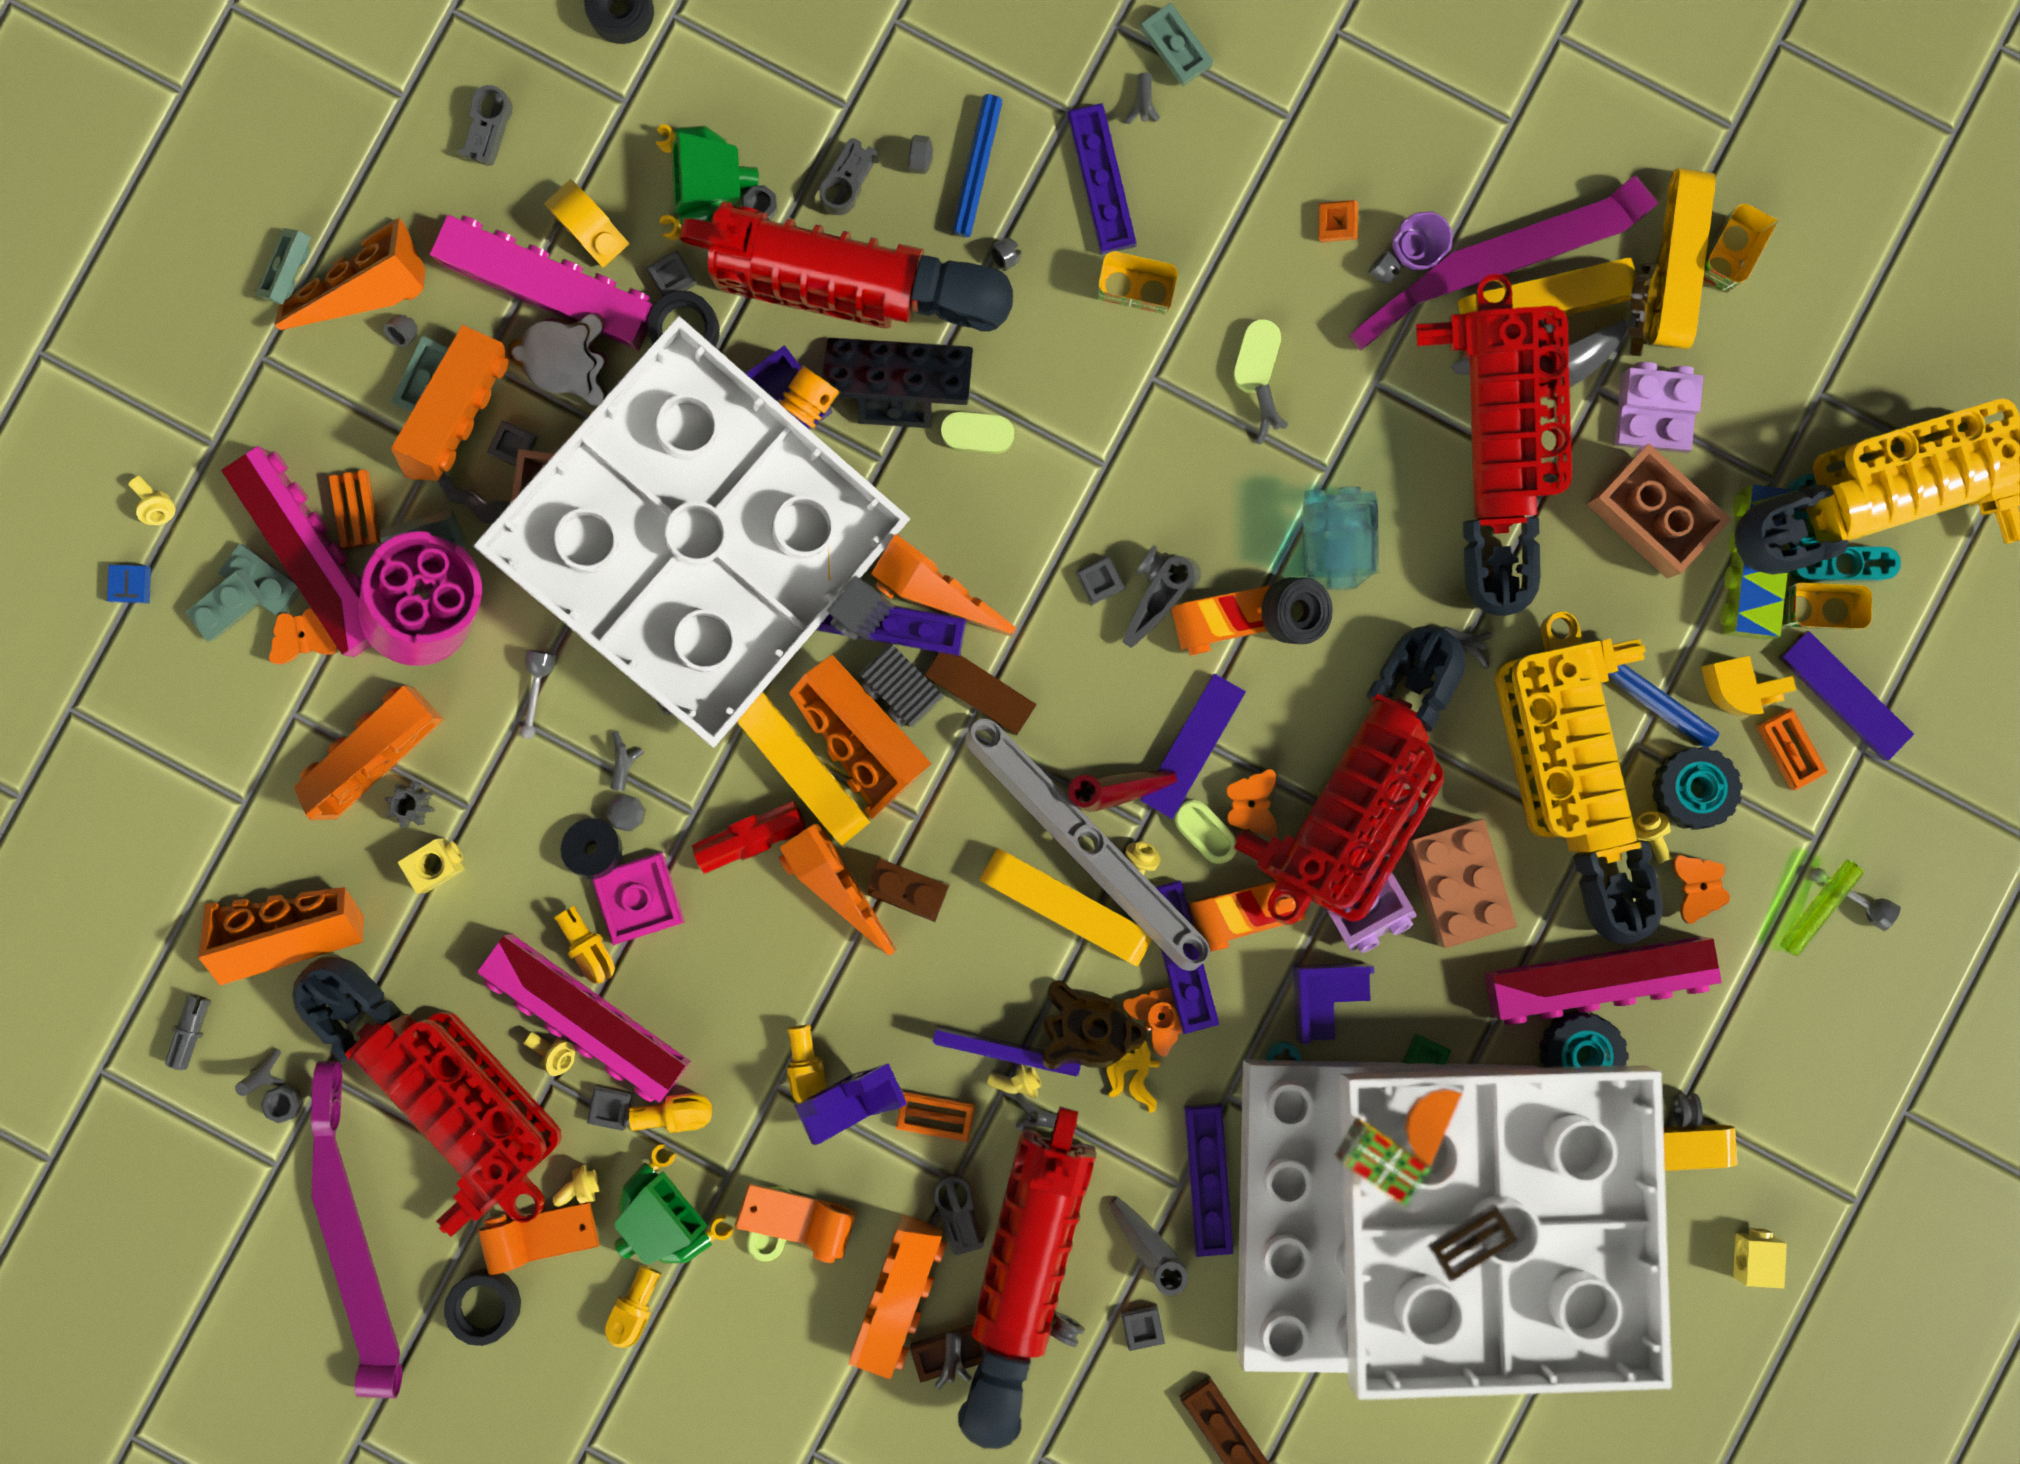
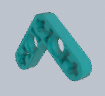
M1806 474L1795 478L1790 482L1787 489L1799 492V488L1805 485L1806 487L1817 485L1814 474ZM1796 510L1794 513L1795 520L1809 519L1807 511L1799 513V510ZM1815 534L1811 538H1802L1799 545L1804 546L1818 543ZM1847 547L1843 554L1849 556L1853 563L1852 570L1847 575L1842 574L1836 568V559L1838 557L1825 561L1820 560L1815 563V568L1809 571L1803 567L1789 573L1793 578L1802 582H1877L1893 578L1897 575L1901 568V559L1899 554L1890 547ZM1880 558L1881 561H1887L1888 567L1882 570L1880 567L1864 568L1865 562Z

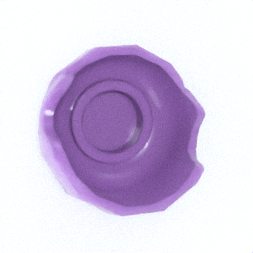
M1434 211L1418 212L1410 215L1399 224L1392 236L1393 241L1391 243L1393 254L1401 265L1413 271L1426 270L1437 265L1451 250L1452 229L1446 219Z

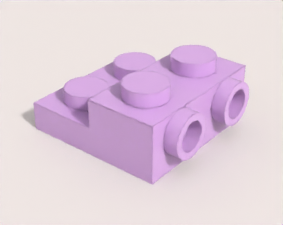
M1651 362L1635 363L1634 368H1629L1623 372L1620 382L1614 446L1641 448L1650 443L1659 451L1691 452L1695 414L1699 413L1701 409L1704 375L1693 374L1694 368L1689 366L1671 367L1670 372L1658 371L1657 364Z
M1369 862L1365 863L1362 867L1367 866ZM1380 865L1371 880L1376 879L1380 875ZM1393 873L1389 876L1370 911L1363 919L1351 922L1327 910L1351 952L1359 949L1360 953L1368 952L1380 944L1378 937L1389 931H1392L1393 935L1405 932L1413 926L1411 919L1417 917ZM1366 888L1364 892L1368 895L1371 889ZM1357 901L1353 906L1347 908L1346 912L1349 913L1352 908L1359 910L1361 904Z

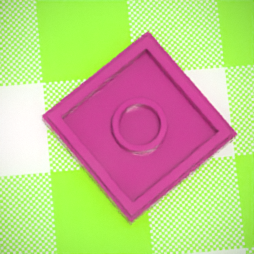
M663 852L617 866L608 875L592 879L612 946L685 923Z

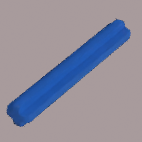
M985 94L982 99L952 225V233L959 237L969 238L972 233L1002 107V99L996 95Z
M1627 665L1617 666V672L1608 674L1609 681L1702 747H1711L1718 739L1719 731Z

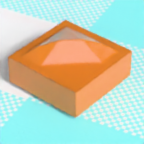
M1356 200L1319 203L1318 239L1322 243L1358 239V202Z

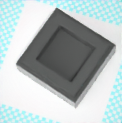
M678 250L646 268L662 296L674 291H686L697 285L696 280Z
M502 420L486 453L516 467L518 449L532 450L538 437Z
M1109 555L1075 573L1091 605L1125 589Z
M596 1085L593 1091L587 1124L624 1131L633 1092Z
M1157 1304L1121 1311L1129 1351L1165 1344Z

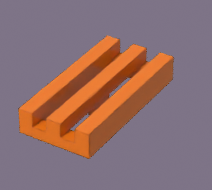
M359 470L357 473L348 472L340 476H329L340 548L351 549L381 543L369 471ZM357 481L360 482L369 536L363 538L354 484ZM342 484H345L354 540H351Z
M1788 708L1779 715L1769 718L1768 721L1756 725L1791 790H1797L1828 773L1793 708ZM1786 720L1813 772L1809 773L1799 755V751L1782 724L1783 721ZM1772 727L1774 728L1777 736L1779 737L1782 745L1784 746L1787 754L1789 755L1792 763L1794 764L1798 774L1800 775V779L1798 778L1781 745L1779 744L1775 734L1773 733L1771 729Z
M902 1091L907 1104L899 1108L896 1129L969 1142L975 1103ZM909 1101L965 1111L966 1117L908 1107L907 1105ZM909 1115L964 1125L963 1131L908 1122L905 1121V1116Z

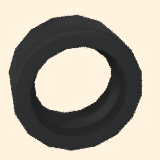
M674 291L663 295L654 303L647 321V331L653 345L663 334L662 328L665 317L674 309L690 307L698 311L705 322L703 337L716 347L719 341L720 325L713 308L703 297L691 291Z
M484 1268L470 1272L452 1287L445 1300L444 1316L449 1330L457 1339L468 1345L485 1346L497 1342L514 1326L520 1315L521 1297L518 1287L504 1273L489 1275L487 1269ZM486 1285L495 1289L502 1297L505 1306L500 1322L487 1329H481L470 1324L464 1317L461 1308L462 1299L466 1292L472 1287Z

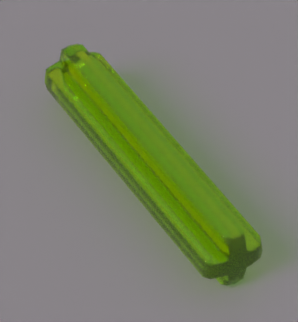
M1845 860L1780 941L1781 947L1794 956L1800 955L1863 876L1864 870L1851 860Z

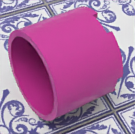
M430 532L404 533L384 542L374 551L373 556L366 565L358 602L359 624L368 642L386 658L405 665H430L450 657L466 641L480 605L482 582L475 562L459 544L456 546L443 538L430 535ZM419 589L421 594L428 593L427 599L423 600L420 595L413 596L414 590Z

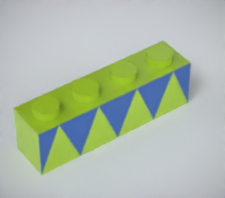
M1751 485L1739 490L1732 508L1733 515L1736 516L1735 530L1738 521L1753 506L1771 498L1797 492V490ZM1782 518L1773 520L1775 526L1782 525ZM1733 530L1728 542L1729 551L1732 552L1731 566L1727 568L1724 578L1725 588L1728 589L1727 602L1722 606L1720 613V622L1724 625L1723 635L1762 640L1778 638L1781 636L1788 572L1767 574L1755 571L1743 563L1735 546V530ZM1789 543L1782 545V551L1791 548Z

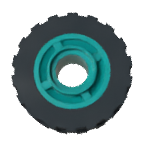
M1708 747L1688 748L1673 753L1672 756L1662 761L1661 767L1656 769L1654 773L1656 774L1655 780H1652V787L1654 789V794H1652L1653 801H1656L1658 811L1665 814L1670 823H1675L1678 825L1677 827L1683 829L1699 830L1722 824L1727 821L1729 816L1736 812L1735 808L1742 799L1740 794L1741 790H1743V784L1740 783L1739 779L1741 775L1738 769H1735L1730 758L1724 757L1720 751H1712ZM1694 779L1698 780L1703 786V793L1700 798H1697L1691 792V783Z
M1577 1011L1576 1013L1568 1012L1561 1018L1554 1019L1551 1022L1552 1025L1545 1029L1543 1040L1540 1041L1539 1048L1541 1049V1054L1539 1057L1544 1068L1626 1066V1062L1629 1060V1053L1626 1051L1627 1043L1621 1037L1619 1029L1612 1025L1611 1022L1592 1012L1590 1014ZM1589 1045L1591 1050L1589 1057L1585 1061L1578 1062L1576 1058L1578 1050L1583 1046Z

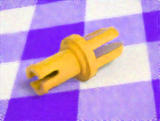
M572 906L567 911L565 910L554 917V920L557 921L571 944L569 947L570 951L567 954L571 960L575 959L581 971L590 982L595 984L603 983L605 979H610L614 973L615 966L613 960L602 943V936L600 934L596 935L595 932L591 934L577 912V908Z
M809 1024L787 1028L793 1060L789 1062L790 1065L786 1066L790 1093L796 1103L827 1088L823 1060L814 1055L811 1025Z
M697 1093L666 1096L662 1104L630 1107L631 1131L664 1127L669 1133L697 1130L705 1127L710 1122L712 1104L707 1097Z
M640 1264L627 1295L617 1297L604 1330L606 1339L613 1346L619 1348L630 1347L641 1337L652 1313L649 1309L648 1301L662 1275L656 1269Z

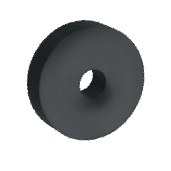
M589 818L575 823L567 830L562 839L560 850L564 864L574 874L584 879H598L608 875L616 868L622 856L623 845L619 834L611 825L600 819ZM597 844L596 851L592 854H587L588 846Z

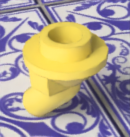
M140 475L129 482L128 485L142 499L136 507V514L140 521L148 525H160L173 518L176 508L168 494L160 490L155 492Z
M1653 811L1641 814L1633 822L1637 839L1649 841L1658 864L1672 860L1663 838L1664 835L1671 832L1668 817L1663 813Z
M1133 842L1125 849L1124 856L1143 875H1145V870L1155 871L1161 862L1159 853L1154 846L1147 842Z
M531 1031L523 1042L524 1045L543 1057L539 1065L549 1075H561L569 1070L574 1062L575 1048L568 1041L557 1038L553 1044H550Z
M1022 1064L1018 1065L1014 1077L1010 1078L992 1071L987 1082L989 1086L1010 1094L1021 1093L1032 1098L1038 1097L1037 1089L1042 1087L1034 1067L1027 1068L1026 1065Z
M586 1165L572 1170L573 1180L565 1184L553 1196V1204L558 1208H562L575 1195L579 1203L595 1201V1193L600 1191L596 1171H589Z

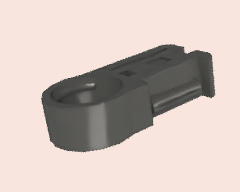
M486 85L475 91L468 115L473 121L464 149L458 148V152L467 159L487 166H492L495 163L507 122L512 114L513 106L511 99L500 88ZM495 93L491 114L488 118H484L481 112V103L488 94ZM502 101H503V103H504V104H503V109H502V111H501V113H500L501 105H502Z
M851 138L848 140L828 176L821 182L819 188L820 203L830 214L844 215L853 209L856 199L861 192V185L872 168L873 162L876 164L878 162L877 151L870 146L866 150L863 149L861 142L857 139ZM833 185H841L834 201L830 203L826 200L825 191ZM849 189L851 192L850 199L846 203L841 204Z
M957 1174L947 1175L937 1183L934 1195L951 1250L954 1255H961L981 1249L984 1246L985 1239L981 1238L974 1211H970L975 1208L971 1186L963 1176ZM953 1181L961 1183L966 1189V1201L962 1205L958 1203ZM944 1184L946 1185L952 1207L943 1203L940 1197V1190Z

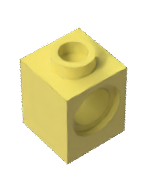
M447 838L435 839L398 861L399 866L416 894L427 893L465 870L461 863L464 858L460 849L453 841L448 842ZM433 854L439 856L442 862V867L437 874L431 872L428 867V860Z
M1750 1228L1749 1234L1735 1233L1733 1277L1746 1286L1784 1289L1787 1243L1773 1236V1231L1768 1229Z

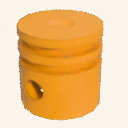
M802 366L788 385L790 391L788 393L784 391L782 395L785 398L783 401L779 398L777 402L814 429L816 427L814 421L816 419L820 421L822 418L819 416L821 411L825 414L840 392L811 370Z

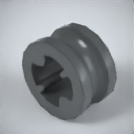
M1153 545L1136 573L1139 575L1142 573L1146 574L1148 581L1152 582L1169 554L1166 552L1163 554L1158 553L1157 547Z
M1690 1093L1688 1098H1685L1683 1094H1676L1674 1096L1673 1114L1678 1127L1685 1128L1688 1123L1692 1127L1701 1126L1703 1118L1702 1104L1696 1093Z
M1055 1313V1324L1051 1325L1050 1335L1064 1344L1076 1347L1079 1343L1077 1335L1083 1334L1085 1328L1073 1318L1062 1313Z

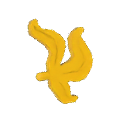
M1145 1040L1142 1047L1135 1049L1134 1053L1129 1052L1119 1062L1106 1067L1112 1090L1108 1092V1095L1113 1098L1118 1096L1124 1088V1073L1137 1069L1129 1082V1091L1137 1101L1147 1104L1148 1111L1152 1113L1156 1109L1157 1101L1146 1090L1143 1083L1148 1075L1149 1067L1158 1068L1160 1067V1062L1150 1059L1151 1052Z

